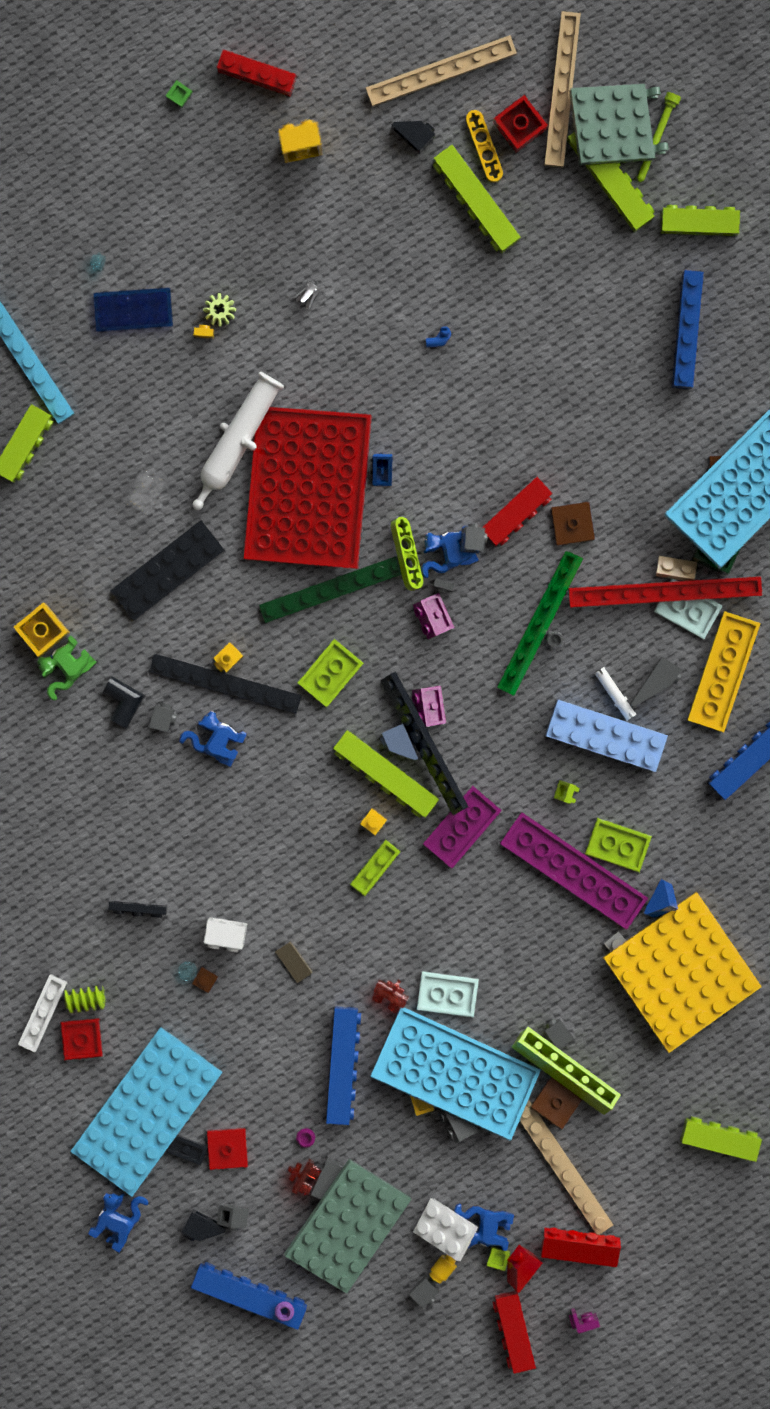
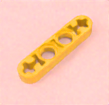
M471 110L466 116V124L487 180L496 183L501 180L503 175L500 161L482 113L478 110ZM472 115L480 118L477 121L478 126L483 125L484 128H478L473 132L472 129H475L476 126L474 122L469 121ZM477 133H484L487 137L486 141L478 142L476 140ZM486 150L493 153V158L489 161L484 160L482 157V153ZM494 161H496L497 164H493V167L495 171L500 172L497 174V178H494V176L489 175L491 173L490 166L486 168L485 165L492 164Z

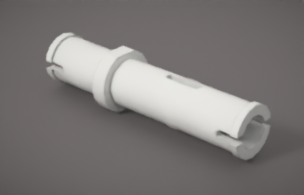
M605 667L594 673L615 703L614 706L618 707L626 721L637 715L627 702V697L623 696L605 670Z

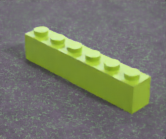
M575 132L567 137V142L578 155ZM620 163L585 165L634 233L654 219V209L649 203L645 204L641 191L638 188L634 189L631 185L632 180L630 176L620 170Z
M450 145L433 158L435 163L433 167L436 172L444 175L446 178L444 182L450 190L454 189L457 195L455 197L461 205L465 204L469 209L467 211L468 215L473 221L475 219L480 224L479 230L484 236L488 235L492 240L490 244L496 252L499 250L502 254L520 240V235L453 145Z
M347 730L333 748L336 750L334 753L342 760L347 758L351 762L350 766L358 772L360 769L366 773L365 777L372 783H375V781L382 785L380 789L388 795L392 792L397 796L396 801L404 807L408 804L413 808L411 812L419 818L421 816L426 818L438 802L439 798Z
M529 1027L519 1034L511 1047L603 1115L613 1109L621 1094Z

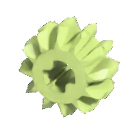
M218 293V299L216 300L213 295L210 296L213 301L212 303L205 301V304L210 308H204L203 311L209 313L205 318L207 320L212 318V325L218 320V325L221 327L222 320L228 325L229 320L227 317L235 318L230 312H236V308L231 307L234 304L233 300L227 302L229 299L228 295H225L222 300L221 293ZM221 306H224L223 310L225 311L223 313L220 312L219 314H216L217 311L215 308H220Z

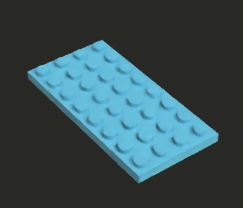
M770 409L664 514L719 569L770 519Z
M401 1006L370 1077L511 1141L541 1070Z
M160 1027L70 1152L132 1197L223 1072Z

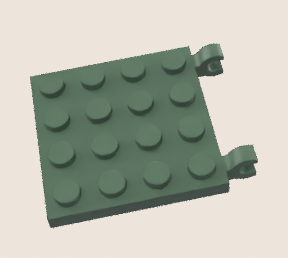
M645 84L571 88L569 90L579 165L650 161L655 159L656 154H666V151L669 150L667 142L653 145L647 99H657L658 95H661L660 87L646 89Z

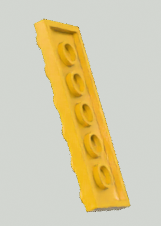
M723 611L687 718L688 721L721 732L725 731L761 623Z

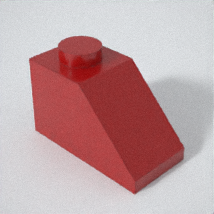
M518 1245L507 1259V1282L516 1292L520 1293L543 1263L531 1251Z

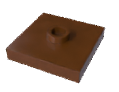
M589 502L551 507L557 545L595 540Z
M550 1077L530 1108L562 1130L582 1099Z

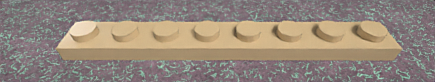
M561 12L544 166L564 167L571 106L569 90L573 88L581 13Z
M509 35L366 87V91L371 105L374 107L515 56L517 52Z
M528 1099L520 1122L595 1233L600 1235L613 1226V1223L543 1119L530 1108L532 1103Z

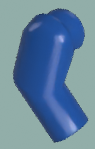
M444 326L436 337L426 338V348L444 346L451 337L450 329Z

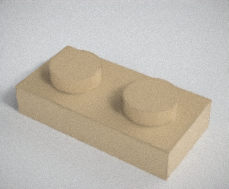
M659 556L656 576L682 581H694L697 562Z

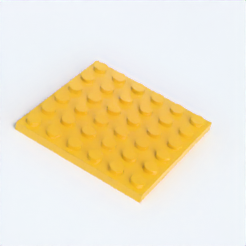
M697 892L677 905L678 910L662 915L603 957L667 1053L676 1049L762 987Z

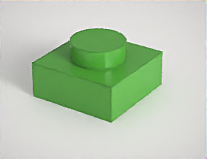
M176 80L166 94V98L183 108L193 91Z

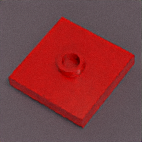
M99 1018L60 1022L64 1060L103 1056Z
M246 1128L207 1131L210 1170L248 1167Z

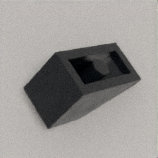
M422 121L393 122L391 128L419 154L435 138V129L427 122L424 124Z
M193 1209L181 1233L190 1241H201L225 1233L227 1227L218 1225L216 1220Z

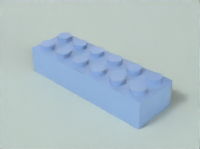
M556 700L545 734L547 737L654 772L657 770L668 735L561 700Z

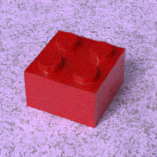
M525 95L493 119V124L516 153L545 132L548 127Z

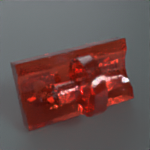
M379 979L373 990L372 1000L381 1004L383 999L386 998L391 1001L387 1008L396 1013L400 1008H404L409 996L403 993L405 989L399 986L401 983L399 979L395 983L389 980L385 983Z
M311 1159L307 1161L302 1172L300 1171L302 1164L297 1162L295 1168L289 1166L287 1169L291 1173L288 1178L290 1181L293 1182L296 1176L298 1177L292 1188V1192L295 1194L299 1192L308 1196L313 1185L304 1180L307 1175L317 1180L321 1173V1169L314 1165V1161Z

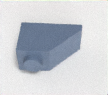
M403 724L382 733L383 737L380 740L384 749L388 747L389 751L412 760L418 759Z

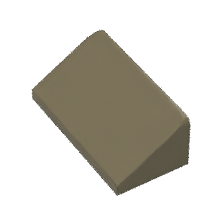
M291 941L275 951L297 983L313 973Z

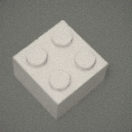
M210 917L207 921L204 943L208 944L209 948L219 949L220 946L227 947L228 951L238 952L239 949L244 947L248 923Z

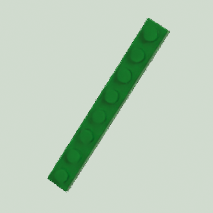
M565 551L497 688L513 696L516 694L583 560L580 556Z

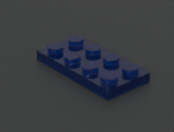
M171 288L94 293L96 332L173 327Z

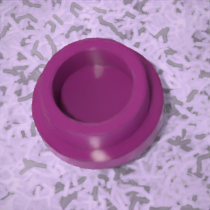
M309 1128L301 1129L296 1136L297 1143L304 1148L312 1146L315 1142L314 1132Z

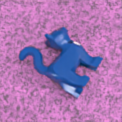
M462 530L459 532H447L440 536L432 533L425 535L424 553L434 552L442 548L445 563L442 566L434 561L424 563L421 567L424 578L429 577V569H433L438 573H446L457 566L469 565L479 561L476 553L460 552L461 546L459 542L461 541Z
M210 711L201 721H198V725L205 730L213 731L205 745H200L198 736L192 731H185L180 735L179 742L181 744L189 738L191 739L193 749L197 752L212 756L220 763L231 767L238 751L235 749L228 750L226 748L229 740L243 743L247 733L235 732L229 725L220 722L215 712Z
M122 1193L120 1196L117 1194H105L103 1196L104 1208L99 1214L97 1225L91 1228L88 1234L97 1238L105 1229H108L113 1235L109 1236L106 1242L112 1243V1249L120 1253L127 1242L128 1234L140 1219L141 1214L138 1205H148V1200L144 1197L139 1196L131 1201L130 1208L133 1216L129 1218L116 1212L121 1206L125 1194Z
M460 1203L455 1206L454 1212L465 1219H470L474 1214L480 1217L478 1232L473 1236L468 1248L480 1244L486 1247L501 1246L502 1250L507 1251L509 1242L507 1238L497 1234L498 1226H503L505 1230H510V1224H513L514 1219L513 1213L505 1211L493 1212L479 1206H473L466 1212H462Z

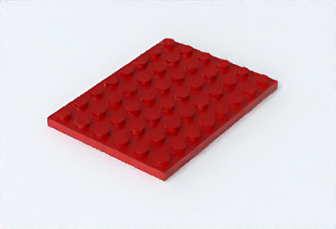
M269 407L254 438L256 449L253 450L244 559L358 569L372 415Z

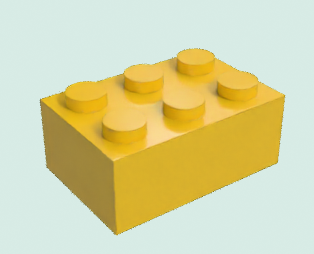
M307 120L301 122V125L293 126V124H288L278 130L285 163L323 155L317 122Z

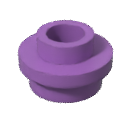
M280 1302L275 1308V1315L281 1321H288L294 1315V1307L289 1302ZM282 1308H287V1309H288V1313H287V1314H283V1313L281 1312V1309H282Z

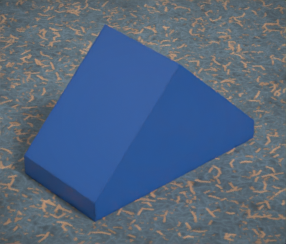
M373 454V486H392V454Z
M662 879L644 911V914L653 918L678 910L672 884Z

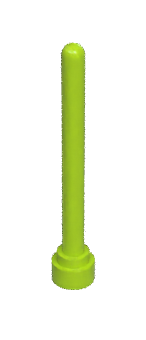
M666 93L664 98L666 106L653 136V145L660 142L672 109L679 105L681 97L674 93ZM652 160L643 161L637 176L638 181H644Z

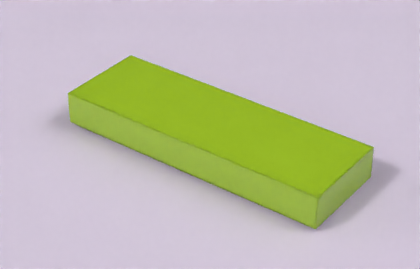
M385 840L350 885L366 896L401 851Z

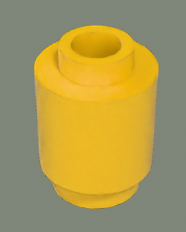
M441 1255L431 1268L430 1277L439 1284L446 1281L457 1267L455 1264L456 1260L449 1255Z

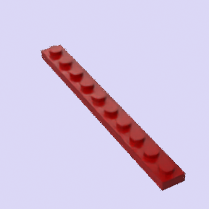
M761 576L568 588L570 608L762 596Z

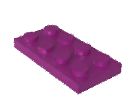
M473 785L463 796L469 807L455 815L450 811L423 843L450 868L457 864L502 811Z

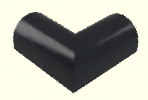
M113 676L103 690L105 695L119 702L110 720L124 728H128L146 695Z

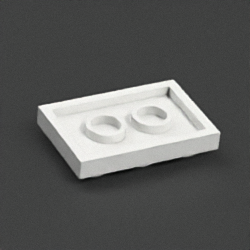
M431 1198L413 1232L453 1259L461 1261L478 1227Z

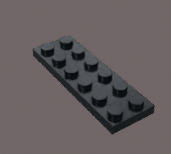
M200 520L110 591L135 621L225 550L203 521Z

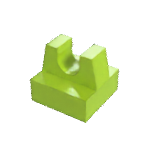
M559 780L554 798L569 804L575 803L576 799L572 798L574 791L579 792L580 788Z

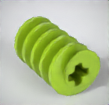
M103 985L101 991L95 986L94 992L91 991L90 987H87L86 993L80 988L78 994L72 989L71 995L68 994L67 990H64L65 1006L71 1014L74 1013L75 1008L78 1013L82 1011V1008L88 1012L90 1006L93 1011L97 1010L98 1005L101 1010L105 1008Z

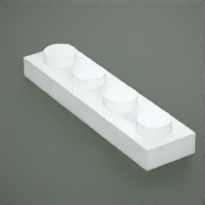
M49 975L18 1045L33 1052L37 1051L68 983L67 981L54 975Z

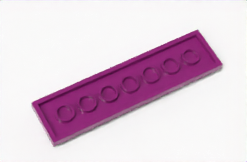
M522 812L500 842L508 850L626 930L648 900V897Z

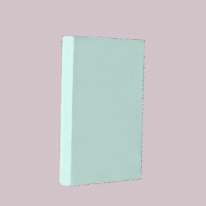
M671 579L670 582H678V581L675 580V579ZM711 599L658 602L654 612L696 636L705 639L722 605Z
M422 971L417 1010L474 1017L479 979Z

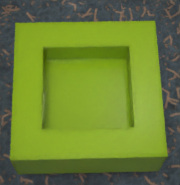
M492 1246L486 1265L505 1271L510 1251H504L501 1248Z

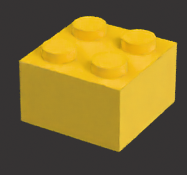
M46 603L39 605L14 626V629L38 657L43 656L70 633Z

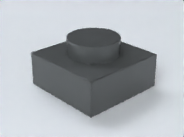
M435 579L433 587H437V592L447 594L448 591L452 592L454 583Z

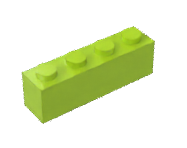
M666 205V208L661 210V234L739 235L740 210H735V207H724V210H716L715 206H705L704 209H697V206L692 205L685 206V208H678L677 205Z
M33 404L29 406L0 456L1 476L13 483L16 480H21L25 472L23 471L26 463L28 465L31 463L35 447L39 448L44 440L42 435L45 430L49 431L54 423L52 421L53 416Z
M691 1116V1119H685L680 1138L681 1143L757 1162L762 1139L758 1137V1133L748 1130L746 1133L739 1132V1128L728 1126V1129L720 1127V1123L710 1121L709 1124L703 1123L701 1118Z

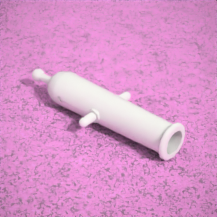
M258 373L259 378L230 425L226 423L220 424V429L225 433L202 468L200 479L203 483V489L198 499L193 501L192 505L195 510L203 508V502L212 490H220L226 486L246 449H256V444L251 440L279 389L284 388L283 384L265 373Z

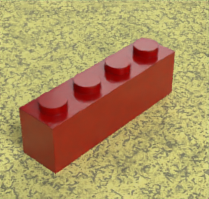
M224 49L217 65L219 73L290 97L297 79L295 73Z
M536 477L482 527L485 528L487 538L495 546L498 544L504 545L510 539L508 535L512 531L518 532L524 526L522 522L526 518L532 519L538 513L536 509L540 505L544 507L552 500L550 496L553 493Z
M544 1227L541 1258L610 1267L618 1266L621 1250L620 1237Z
M515 1290L495 1295L496 1301H493L495 1313L499 1312L500 1320H497L499 1331H503L505 1336L502 1339L503 1348L509 1352V1357H506L508 1368H512L514 1374L536 1369L518 1292Z

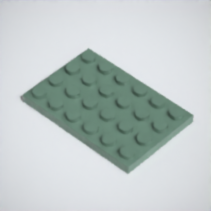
M348 1159L284 1255L347 1294L411 1201V1197Z

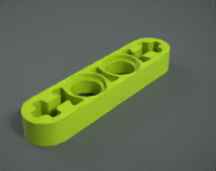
M399 517L391 522V532L404 585L409 591H415L423 586L422 572L410 523L405 517ZM402 540L407 542L408 549L402 547ZM406 559L412 561V568L407 566Z

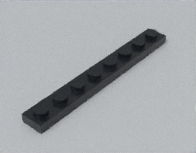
M155 653L149 670L151 673L296 714L302 695Z
M396 671L380 680L383 688L391 699L394 708L398 712L402 723L405 725L411 740L425 762L448 808L455 815L469 806Z

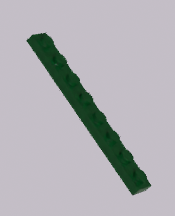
M398 557L389 558L260 604L265 623L402 575Z

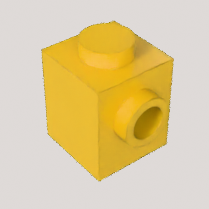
M229 642L213 658L216 661L214 665L221 672L223 670L228 672L244 656Z

